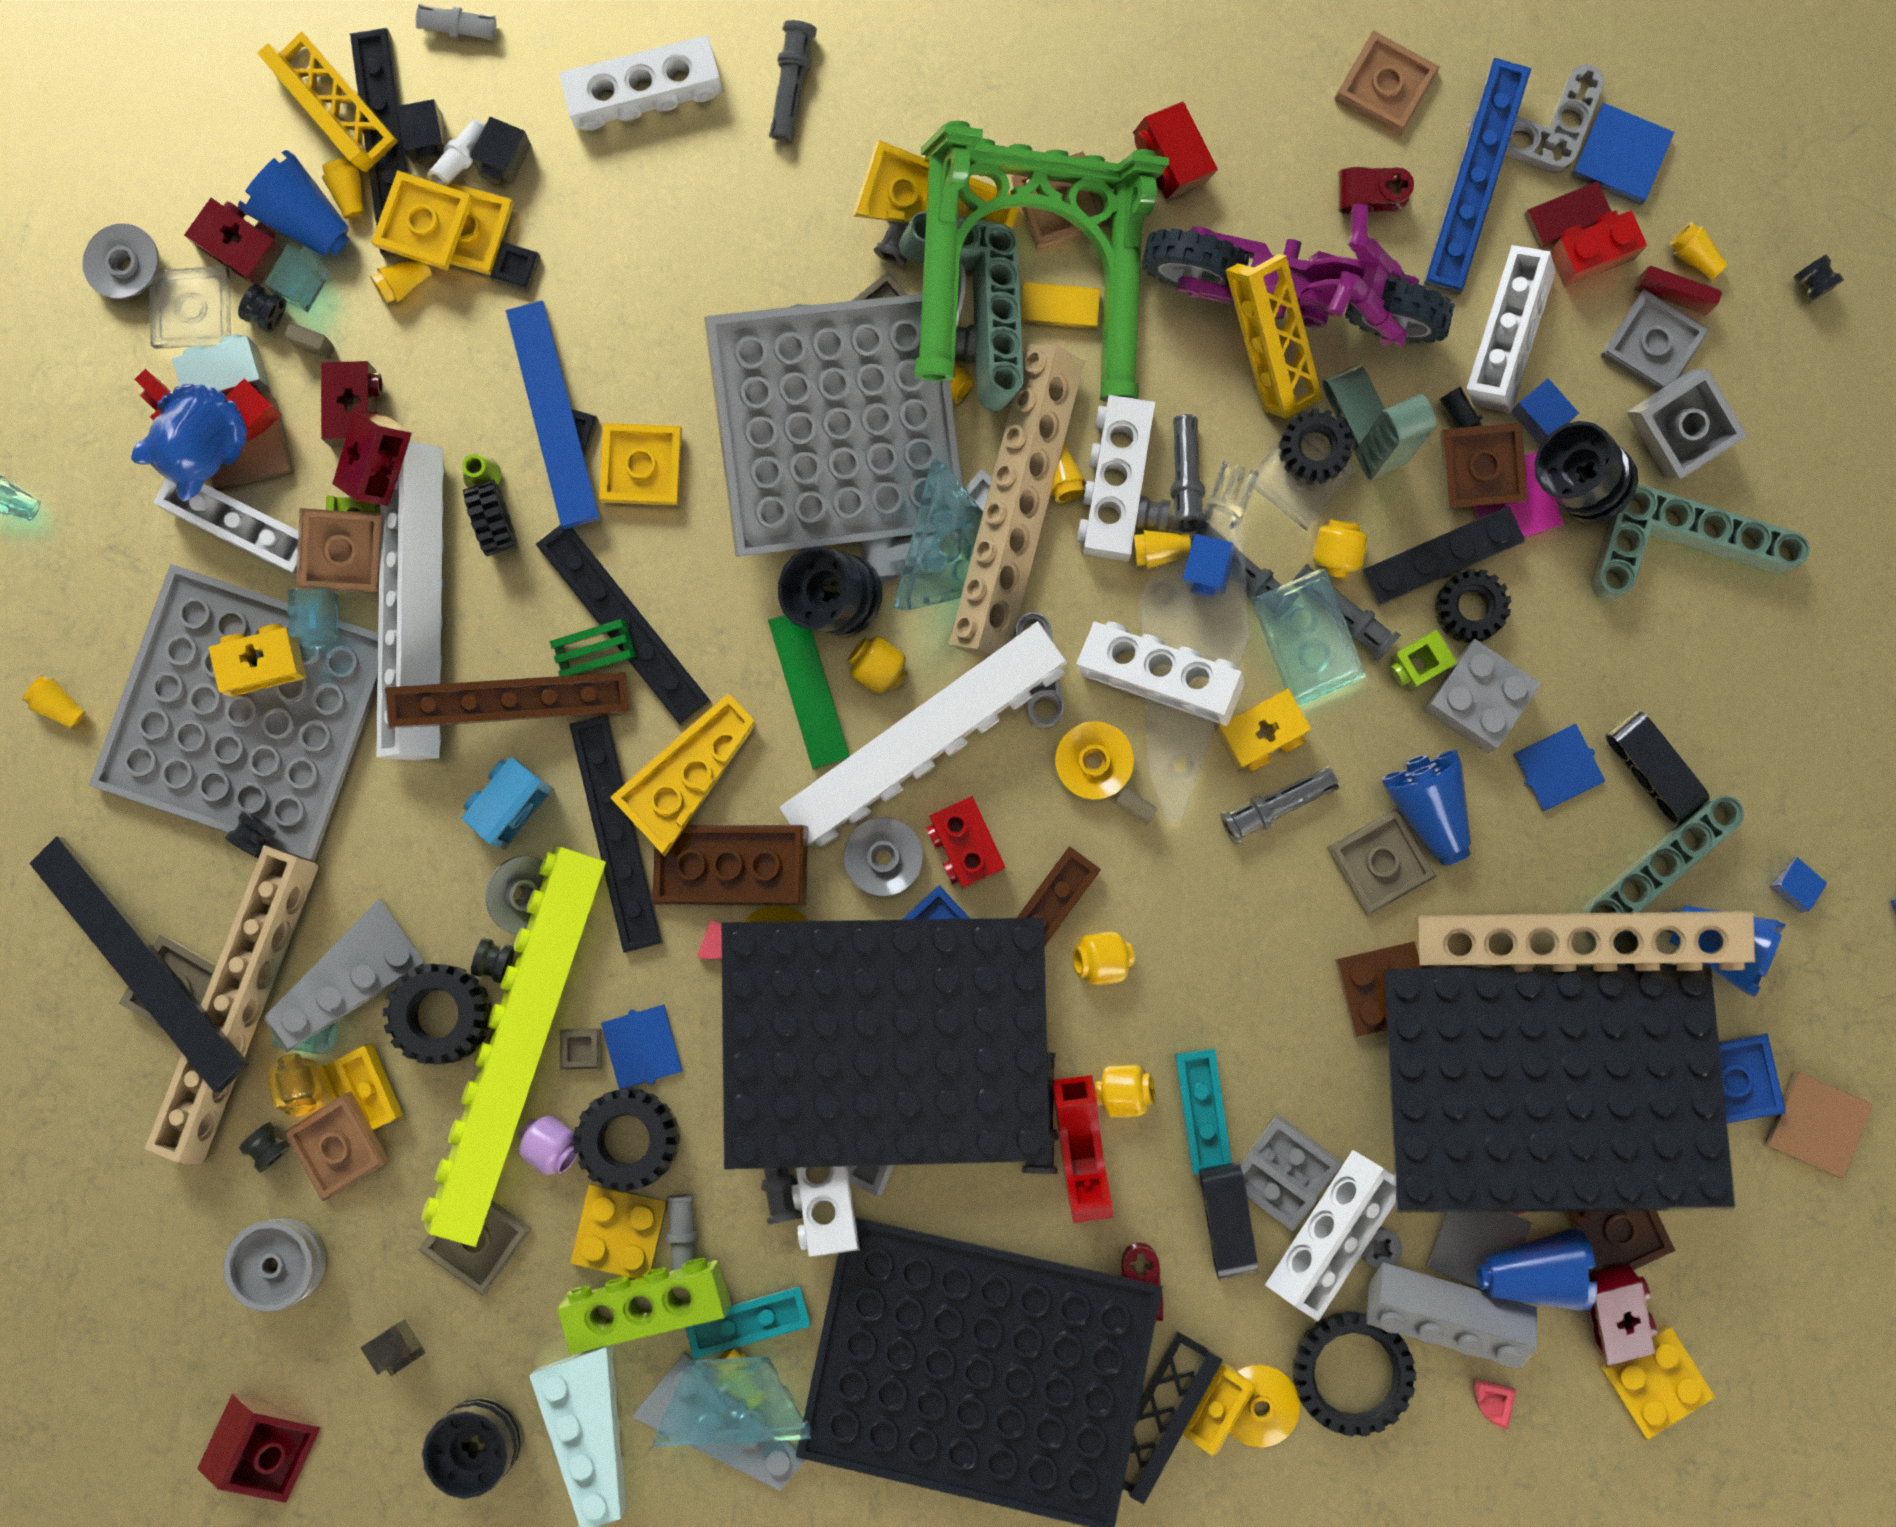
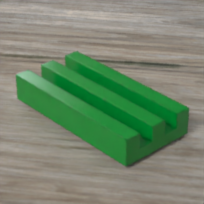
M619 619L549 641L551 649H555V663L559 664L561 670L558 671L559 676L578 675L636 657L625 619ZM619 630L620 636L569 652L565 651L564 646ZM623 644L625 650L574 667L569 665V660Z

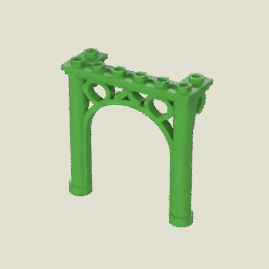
M949 121L944 124L921 147V155H925V162H929L920 350L919 358L915 359L914 377L933 382L954 379L959 261L963 242L970 229L977 221L993 212L1007 208L1028 207L1045 210L1066 219L1079 228L1095 247L1101 259L1105 276L1100 400L1107 402L1109 395L1139 399V384L1136 382L1142 225L1144 215H1150L1154 208L1157 195L1156 179L1169 166V158L1156 156L1154 151L1147 149L1135 150L1119 163L1105 162V158L1098 155H1087L1082 158L1071 157L1064 150L1038 152L1032 151V147L1025 144H1013L1009 147L995 145V141L982 138L983 129L971 128L970 124L964 121ZM1006 174L1028 177L1024 186L1013 188L1010 191L1011 195H1007L1010 186ZM979 175L991 178L997 186L996 197L985 202L976 196L969 187L970 176ZM1048 180L1073 184L1066 191L1063 201L1061 200L1063 194L1053 189ZM1084 190L1086 192H1094L1100 196L1103 203L1102 212L1089 217L1077 204V192ZM960 197L961 201L973 210V213L957 228L958 202ZM1110 216H1112L1111 242H1109L1098 224L1104 222Z

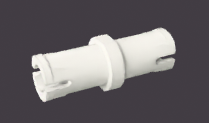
M472 120L455 140L448 141L444 146V154L427 173L429 181L448 186L462 169L469 168L473 163L471 155L485 124L478 120Z

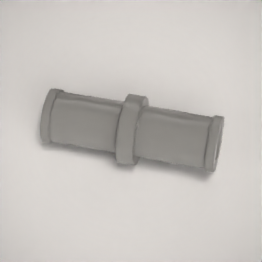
M419 3L415 22L417 29L447 32L453 38L466 35L493 41L497 20L496 15L465 12L462 7L458 6L446 9Z
M677 1194L667 1197L670 1231L666 1233V1242L670 1243L672 1271L681 1269L684 1263L695 1259L694 1241L698 1240V1231L694 1230L692 1194Z

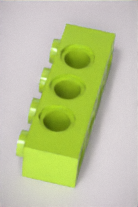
M697 1258L684 1263L681 1269L668 1272L667 1267H660L646 1272L643 1275L644 1278L630 1281L628 1276H623L605 1283L606 1287L591 1290L590 1286H581L570 1290L557 1308L570 1355L725 1318L732 1304L719 1259L706 1262L705 1258ZM682 1287L686 1289L691 1296V1300H680L674 1294L673 1288ZM642 1296L647 1298L651 1302L652 1309L645 1310L640 1308L636 1303L635 1297ZM597 1306L608 1307L612 1311L614 1318L606 1319L602 1317L597 1310Z

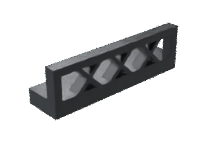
M1176 1331L1141 1395L1136 1425L1140 1420L1155 1416L1159 1432L1153 1441L1137 1444L1134 1433L1130 1454L1135 1452L1139 1468L1131 1482L1125 1479L1123 1489L1128 1491L1129 1497L1143 1505L1223 1361L1219 1354L1179 1331ZM1181 1343L1201 1354L1193 1369L1177 1373L1173 1357ZM1170 1364L1172 1375L1163 1377ZM1188 1377L1181 1389L1179 1379ZM1174 1381L1178 1393L1176 1401L1173 1405L1157 1409L1153 1395L1157 1386ZM1150 1401L1153 1410L1143 1413ZM1168 1413L1164 1423L1161 1424L1159 1415ZM1149 1448L1146 1456L1142 1461L1140 1451Z

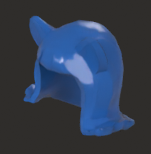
M183 384L181 387L176 386L173 392L162 396V400L158 401L157 406L161 414L154 419L148 436L135 445L131 460L134 463L141 465L150 464L159 474L175 483L177 495L183 502L198 494L204 484V480L217 473L222 463L227 466L233 464L239 458L243 445L247 441L245 437L247 434L245 419L241 416L242 413L237 410V404L234 401H228L224 393L217 392L215 388H207L201 384L197 386L194 384Z

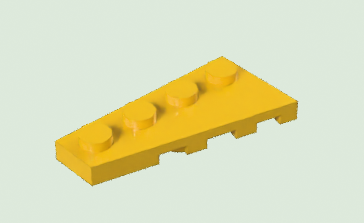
M879 140L875 145L852 217L909 224L915 214L926 212L929 162H925L923 157ZM970 177L969 187L976 196L985 202L996 197L997 187ZM959 197L958 217L967 218L973 213V210L964 204ZM1019 207L1002 209L980 220L1001 223L1012 229Z
M728 693L610 798L665 857L756 726L755 720Z

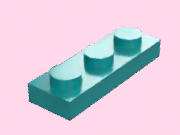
M1215 1049L1174 1054L1191 1173L1199 1174L1200 1168L1232 1163Z
M800 1285L733 1304L725 1318L685 1327L693 1359L810 1327L812 1324Z

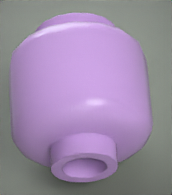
M552 1115L543 1116L537 1121L530 1119L522 1127L518 1135L521 1139L519 1155L543 1175H552L556 1172L562 1174L574 1163L578 1156V1153H574L573 1147L574 1144H577V1136H573L574 1132Z

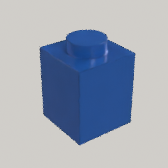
M1549 378L1521 400L1511 412L1539 445L1544 442L1550 433L1562 425L1570 423L1579 414Z
M1194 534L1182 579L1187 586H1191V593L1213 598L1215 592L1225 594L1236 553V547L1233 542Z

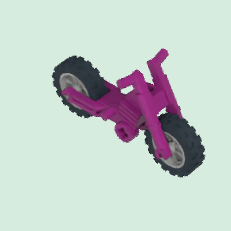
M1352 205L1351 238L1348 246L1356 253L1355 256L1358 259L1337 257L1318 251L1309 258L1300 260L1298 257L1302 243L1295 239L1286 240L1283 255L1287 256L1305 327L1324 328L1327 325L1328 316H1343L1346 309L1345 318L1349 319L1352 325L1359 326V329L1366 332H1374V335L1381 337L1380 343L1389 346L1390 342L1399 347H1404L1405 340H1409L1411 343H1420V341L1435 343V340L1443 341L1445 337H1448L1455 307L1454 303H1451V299L1447 296H1441L1440 292L1434 289L1427 290L1425 286L1419 285L1418 278L1405 274L1400 264L1392 259L1375 239L1367 235L1369 208L1367 205ZM1195 226L1188 230V232L1171 228V231L1159 229L1157 232H1151L1147 239L1141 264L1142 269L1147 271V274L1151 277H1158V280L1165 284H1174L1177 292H1189L1188 296L1192 298L1200 297L1235 305L1225 270L1237 263L1248 266L1249 258L1253 259L1251 267H1256L1275 255H1272L1265 243L1221 234L1205 227ZM1276 270L1263 277L1267 292L1272 295L1279 281ZM1280 305L1275 319H1284L1285 306Z

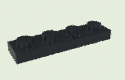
M1507 506L1363 569V573L1378 606H1381L1525 543V539L1510 506Z

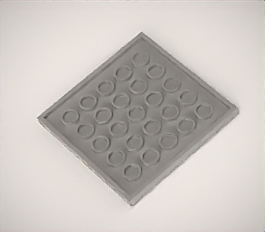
M922 294L704 317L736 557L968 527L950 381L933 382L914 377L915 359L919 358Z
M170 564L89 786L226 832L236 829L239 824L238 817L242 811H245L277 831L272 839L266 840L264 845L315 861L377 690L378 633L317 613L318 630H311V616L308 609ZM270 624H282V627H287L297 634L307 678L234 697H228L218 692L208 646L220 644L221 637L240 633L244 634V637L259 634L258 629L260 627ZM259 651L256 652L257 658L250 660V663L258 666L257 659L264 657Z

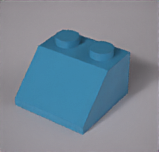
M512 756L507 761L504 759L500 760L494 766L488 776L491 781L482 792L477 790L468 798L463 806L466 812L461 817L486 842L503 850L509 846L554 790L553 787Z

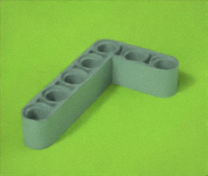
M926 212L915 214L899 239L900 252L906 259L915 263L924 264ZM958 217L957 228L966 218ZM979 220L970 229L963 242L959 263L964 266L965 270L973 271L978 399L987 409L1001 411L1008 406L1020 390L1024 380L1018 241L1014 231L1007 225Z
M1360 363L1322 381L1326 397L1336 417L1339 415L1343 418L1342 425L1344 427L1349 426L1351 430L1349 437L1353 438L1352 450L1369 480H1373L1406 465L1436 428L1437 423L1434 411L1422 393L1385 410L1366 370Z
M1638 485L1633 499L1641 504L1642 514L1632 513L1627 505L1622 512L1609 519L1592 575L1591 587L1597 597L1608 601L1615 600L1632 589L1637 579L1649 534L1781 574L1789 572L1804 563L1809 556L1810 546L1806 538L1797 532L1647 486ZM1666 510L1676 512L1680 519L1679 526H1673L1668 523L1665 517ZM1704 521L1710 522L1716 527V538H1711L1704 532ZM1742 533H1747L1754 539V550L1748 549L1743 545L1741 540ZM1618 535H1624L1631 541L1632 548L1630 552L1619 548L1617 544ZM1780 544L1789 547L1791 550V561L1783 559L1780 555ZM1608 571L1614 572L1620 577L1621 587L1619 589H1614L1607 583L1606 573Z
M1719 796L1710 799L1674 827L1583 906L1580 913H1595L1599 906L1605 908L1608 913H1638L1739 827L1744 818V810L1741 803L1731 796ZM1716 805L1722 806L1727 812V821L1724 825L1716 822L1713 811ZM1687 830L1695 833L1698 838V845L1694 851L1688 849L1684 844L1683 838ZM1658 855L1665 858L1668 862L1669 869L1665 876H1660L1654 869V860ZM1628 881L1635 883L1639 889V896L1635 902L1628 900L1624 894V887ZM1585 931L1596 943L1594 935L1590 932ZM1619 932L1613 941L1614 948L1622 953L1621 942L1625 937L1631 938L1637 946V937L1633 932ZM1618 963V966H1635L1634 963ZM1660 963V965H1672V963Z

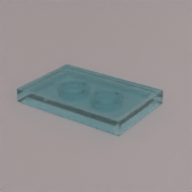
M1321 568L1251 599L1285 690L1289 688L1298 706L1366 677L1327 570Z

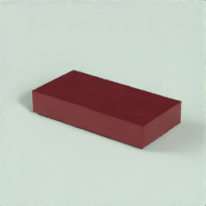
M1596 181L1530 208L1525 212V216L1539 247L1542 248L1557 242L1560 239L1559 235L1563 231L1576 225H1581L1583 229L1596 224L1595 220L1612 211L1599 182Z
M1651 265L1638 277L1634 290L1639 292L1646 289L1662 300L1704 315H1708L1719 304L1722 295L1719 289Z

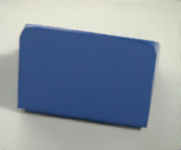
M1795 857L1770 887L1796 910L1803 913L1809 912L1814 906L1827 882L1798 857Z

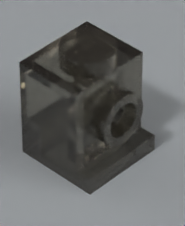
M405 1319L360 1347L377 1375L387 1370L390 1376H393L426 1354V1351Z

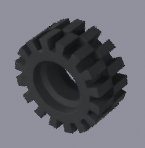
M1319 408L1312 409L1310 413H1306L1305 410L1299 413L1297 418H1293L1283 432L1279 443V449H1281L1280 461L1285 462L1284 469L1287 473L1292 471L1295 474L1294 479L1300 481L1303 478L1306 479V484L1312 485L1314 481H1319V484H1323L1328 479L1337 477L1346 466L1353 452L1351 451L1353 438L1349 437L1351 430L1349 426L1344 427L1342 425L1343 418L1339 415L1337 418L1332 417V411L1327 409L1324 413H1319ZM1310 433L1324 435L1331 446L1329 456L1319 461L1307 458L1301 449V441L1306 435Z
M495 480L463 489L464 502L467 507L468 516L471 519V526L475 531L476 539L479 541L484 555L487 557L517 547L510 514H508L506 503Z
M1467 569L1464 573L1459 572L1444 584V587L1437 595L1439 599L1435 603V610L1439 612L1436 618L1438 623L1442 622L1445 627L1442 630L1446 634L1451 632L1454 635L1453 639L1457 641L1464 639L1465 643H1470L1474 639L1481 642L1503 628L1506 624L1505 620L1510 616L1511 609H1508V605L1511 603V595L1506 596L1505 591L1508 588L1505 583L1500 585L1497 582L1499 579L1497 575L1489 576L1487 575L1488 571L1483 569L1478 572H1474V569ZM1477 592L1485 598L1487 613L1484 618L1472 621L1466 619L1460 613L1458 604L1460 597L1464 593Z

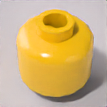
M1330 519L1329 525H1323L1318 529L1313 560L1316 564L1324 567L1323 574L1347 578L1348 571H1357L1362 568L1368 536L1360 530L1361 524Z
M875 636L870 640L864 637L854 648L847 660V663L851 665L849 671L851 677L874 694H881L888 688L895 691L907 675V671L903 669L906 661L905 654L881 636Z
M1114 931L1087 934L1080 940L1079 945L1073 949V965L1077 976L1083 977L1086 983L1092 986L1119 983L1127 977L1129 967L1134 965L1135 958L1132 945L1125 943L1123 937Z
M1138 1064L1109 1066L1103 1071L1101 1081L1095 1082L1094 1085L1097 1105H1103L1107 1115L1112 1118L1143 1116L1147 1112L1149 1105H1154L1155 1103L1153 1076L1151 1073H1146L1144 1068Z

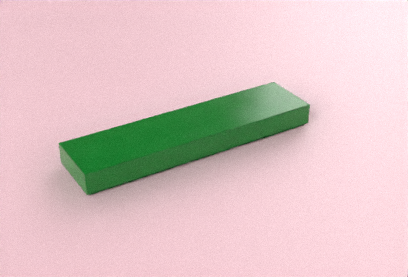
M785 615L769 619L768 623L812 769L815 770L844 761L850 755L812 630L794 625Z

